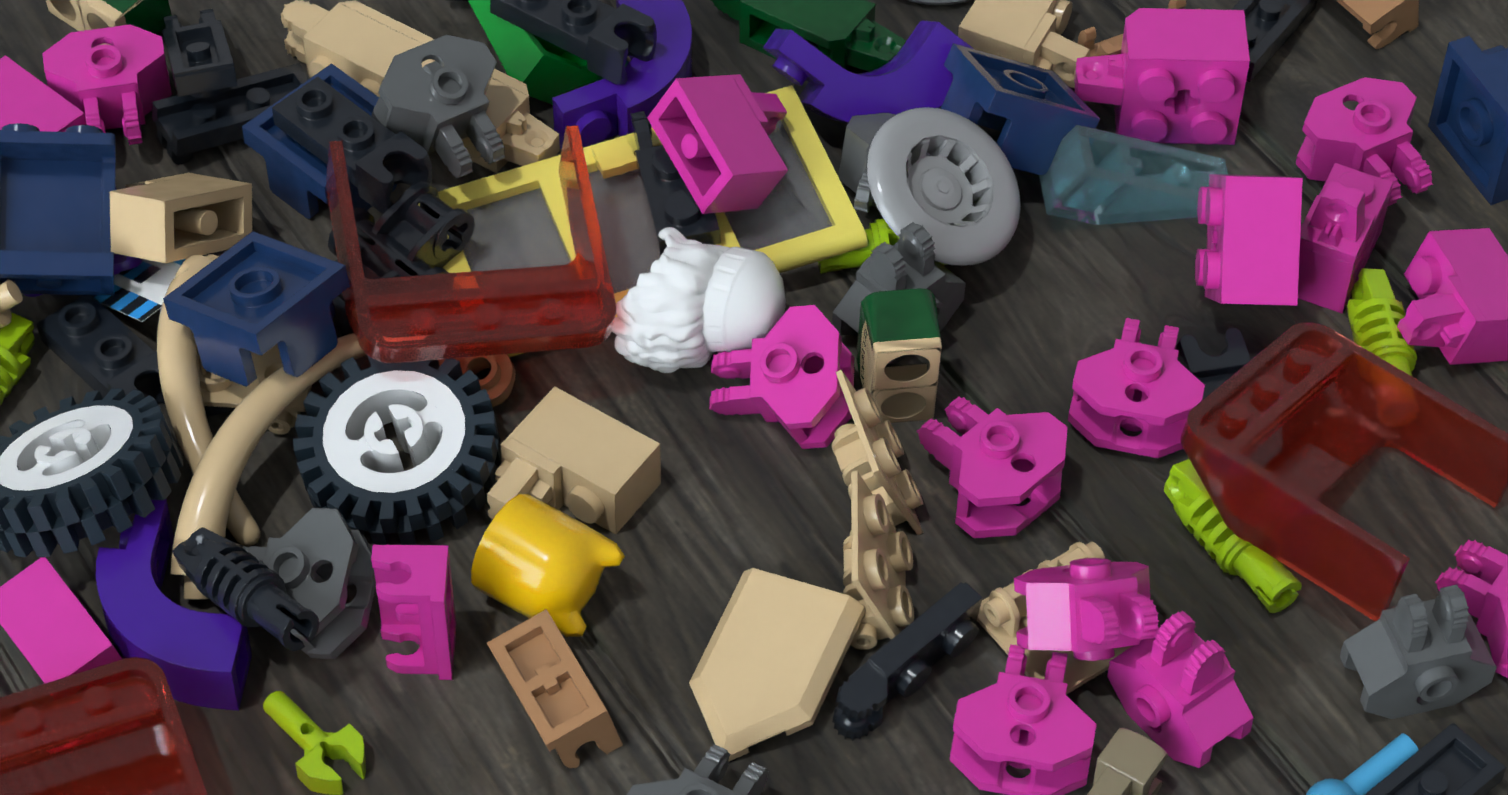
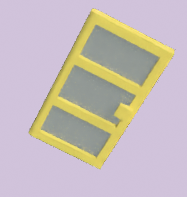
M793 85L767 92L777 94L787 111L784 119L777 122L776 129L768 137L788 171L758 209L715 213L721 243L715 245L741 247L763 252L774 262L779 273L868 246L867 233ZM651 127L653 147L662 145L654 129ZM634 133L438 191L439 199L453 209L466 210L474 217L475 221L474 231L468 244L443 266V269L453 276L454 284L451 296L459 317L462 319L464 314L474 305L495 314L506 331L504 352L509 357L609 327L611 320L618 317L614 311L616 303L627 295L630 288L637 285L639 274L650 272L652 263L655 260H659L661 255L637 168L635 154L637 145Z

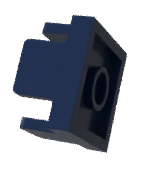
M1467 36L1448 43L1428 127L1490 205L1508 200V48L1505 49L1503 45L1481 51L1472 38Z
M952 44L944 65L953 74V81L941 109L957 113L976 125L1001 131L997 144L1006 155L1012 168L1045 175L1050 167L1061 168L1075 136L1091 140L1100 118L1054 71Z
M332 63L242 126L245 144L265 159L269 188L272 193L305 218L311 219L319 213L317 197L328 204L343 193L346 213L355 208L369 210L373 207L359 196L358 187L274 125L272 107L317 76L370 116L372 115L379 97ZM397 184L393 185L392 192L396 189Z
M252 231L165 296L163 300L169 320L185 325L192 330L203 368L210 373L247 387L257 379L251 352L262 356L277 344L285 373L299 377L337 346L338 339L333 323V318L336 317L333 299L349 288L350 282L344 264Z

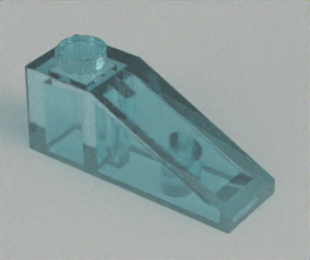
M1076 125L1062 139L1048 172L1045 175L1039 176L1048 215L1094 225L1198 217L1199 188L1209 187V174L1228 175L1225 159Z

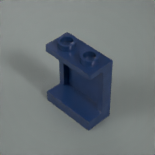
M22 123L8 124L2 127L0 130V284L11 280L18 286L22 294L114 295V252H111L110 191L115 190V134L103 133L102 129L90 125L71 126L65 132L40 131L36 126Z

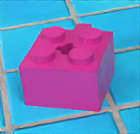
M1139 8L1125 18L1121 54L1077 58L1074 78L1075 94L1082 101L1114 105L1117 142L1235 145L1250 63L1244 10Z
M1209 174V187L1199 188L1197 206L1198 223L1207 225V249H1197L1195 260L1196 286H1204L1206 298L1221 304L1297 306L1303 178Z

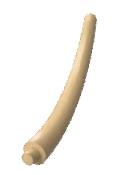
M214 254L207 256L192 255L185 259L178 269L175 278L171 281L165 296L219 256ZM163 300L157 331V358L160 384L173 431L194 475L204 452L213 439L200 387L199 352L192 330L185 325L169 320ZM235 490L226 528L238 543L246 547L252 546L260 538V529L238 491Z
M355 332L337 338V346L299 377L285 373L282 366L262 381L242 400L219 428L194 472L178 518L173 550L201 527L225 538L228 515L237 484L260 439L282 411L308 387L324 377L328 372L341 367L342 362L352 357L356 360L367 355V351L372 349V340L368 334ZM172 552L171 574L184 575V599H208L180 568Z

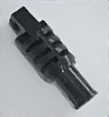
M201 527L172 551L180 568L195 584L197 589L241 625L247 627L261 626L278 639L285 648L292 651L301 650L305 647L303 641L290 632L292 629L296 630L310 643L315 638L319 629L318 616L311 609L305 608L289 596L286 592L284 580L239 544Z

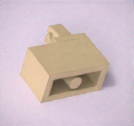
M975 0L958 29V37L975 50L1054 71L1069 87L1075 88L1074 78L1077 58L1090 57V49L1061 36L1072 12V2L1067 0Z
M184 173L127 184L124 189L110 191L111 252L115 254L169 263L187 259L192 255H205L228 250L252 232V183Z
M554 386L500 444L502 463L495 472V480L497 482L487 493V502L490 505L488 513L489 517L493 519L509 500L518 494H529L557 510L564 505L581 521L590 524L596 523L617 534L661 484L660 443Z

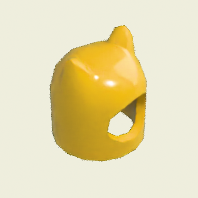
M518 494L501 508L484 532L474 556L471 568V583L476 590L529 619L547 609L562 635L566 637H582L587 626L581 616V611L596 592L604 568L619 566L625 555L617 543L584 523L529 494Z

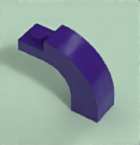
M616 0L617 8L625 4L653 18L657 31L654 56L649 61H642L636 57L628 56L631 61L625 66V71L627 72V82L625 84H615L604 78L552 98L554 131L559 133L560 148L564 153L597 144L615 135L621 137L633 133L631 113L644 111L647 118L676 78L692 77V26L688 11L682 0Z
M920 21L891 61L867 73L855 74L845 70L793 30L776 28L763 46V49L777 58L772 67L786 79L798 86H802L805 80L808 82L799 95L804 108L820 116L849 123L851 117L857 115L878 113L897 115L915 108H939L942 106L953 81V74L944 65L952 44L968 48L972 47L940 22Z
M151 499L155 510L145 518L135 514L134 520L131 522L133 526L120 534L119 549L99 547L96 560L97 589L112 645L130 671L140 681L160 694L194 706L239 711L252 658L247 626L241 625L228 614L199 612L184 608L172 602L161 592L174 542V532L167 499Z

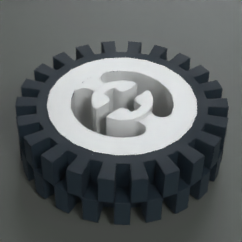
M394 346V362L384 363L380 348L367 351L371 367L362 371L354 357L341 363L345 380L340 382L330 372L322 377L319 383L324 397L310 391L303 401L307 416L298 414L295 422L298 438H293L294 453L311 504L314 508L337 509L343 515L350 530H359L363 535L368 531L373 545H389L390 533H398L401 545H416L414 531L426 528L430 541H435L444 537L440 522L447 518L456 529H459L468 522L465 511L466 505L479 512L487 502L483 487L491 489L497 482L495 480L496 466H500L502 462L499 443L501 442L491 399L486 389L481 390L478 377L470 369L466 373H462L460 361L448 355L440 366L436 350L422 347L418 362L412 360L409 346ZM393 422L397 439L406 453H410L414 468L404 471L399 452L393 441L387 439L383 425Z
M111 389L104 398L99 390L86 392L82 403L76 404L74 397L71 396L59 400L60 410L49 414L45 406L33 412L36 421L29 425L22 420H18L9 426L12 436H0V550L8 553L13 549L15 556L27 557L34 550L37 557H50L57 544H59L64 554L78 551L80 539L88 537L93 546L106 540L102 532L103 530L114 526L121 533L133 526L128 516L134 513L145 518L155 510L151 499L165 500L172 492L169 484L178 483L181 476L179 468L183 467V459L160 405L157 404L153 397L150 395L144 397L143 393L137 390H132L126 395L123 389Z

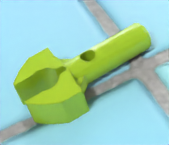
M275 691L265 699L263 703L265 713L304 750V757L298 760L295 766L298 779L310 791L329 795L344 794L342 779L331 767L325 764V756L333 760L348 762L351 769L359 777L365 778L366 755L363 736L350 723L336 733L324 732L285 692Z

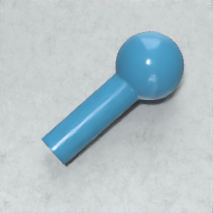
M1401 733L1343 780L1329 778L1318 781L1310 787L1306 795H1365L1419 751V749L1408 735Z

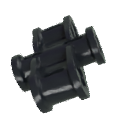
M422 181L413 184L405 190L401 197L379 218L376 224L374 216L364 208L349 210L341 216L334 225L328 239L329 251L338 257L336 262L346 266L350 287L333 299L336 312L333 323L341 328V335L345 336L355 332H364L373 339L382 327L402 308L405 302L407 311L417 319H426L438 312L447 302L454 284L453 276L443 269V266L468 244L475 227L474 217L464 209L451 208L439 199L438 191L428 182Z

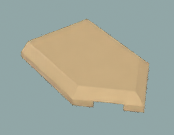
M756 568L743 572L689 682L715 745L728 750V753L731 754L729 761L749 753L748 747L784 731L788 736L813 725L866 613L863 604L850 595Z

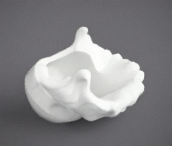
M666 227L658 234L659 238L665 240L667 245L664 253H662L659 260H655L652 263L650 272L639 274L637 285L630 288L627 295L616 303L614 311L618 317L611 320L610 328L617 335L615 338L616 351L632 363L650 367L662 373H672L679 368H700L707 364L714 352L751 349L752 339L765 338L785 312L786 299L783 279L774 262L763 252L741 247L702 244L696 240H687L673 227Z

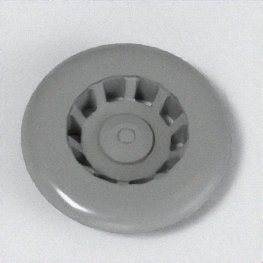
M924 107L910 109L893 116L877 131L868 153L867 176L869 187L881 216L899 238L900 230L910 223L914 222L915 224L923 225L930 236H932L933 242H935V249L933 250L935 253L934 260L958 266L983 263L998 255L1007 246L1015 233L1020 217L1019 186L1006 155L982 128L957 113L939 108Z

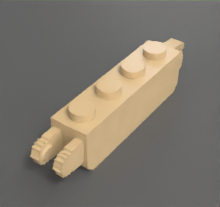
M295 0L289 4H284V9L281 13L282 24L284 28H288L287 38L284 39L285 49H287V53L291 54L292 57L296 56L297 60L306 64L307 73L310 78L332 63L378 97H380L378 93L380 85L393 57L434 40L356 0L339 2L330 11L316 4L311 5L309 1ZM428 59L421 63L422 68L435 60ZM494 69L485 94L490 101L486 114L503 140L505 158L488 164L481 157L480 152L476 150L469 137L462 139L470 154L471 160L497 173L508 161L524 166L556 156L560 151L559 133L530 114L527 85Z

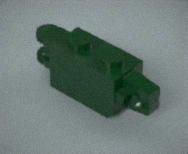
M710 0L714 3L713 6L718 8V11L721 10L723 14L727 13L729 17L740 21L739 43L772 58L775 57L763 49V46L776 28L793 30L836 64L850 72L854 67L871 72L884 66L897 55L906 42L902 37L875 22L876 4L868 0Z

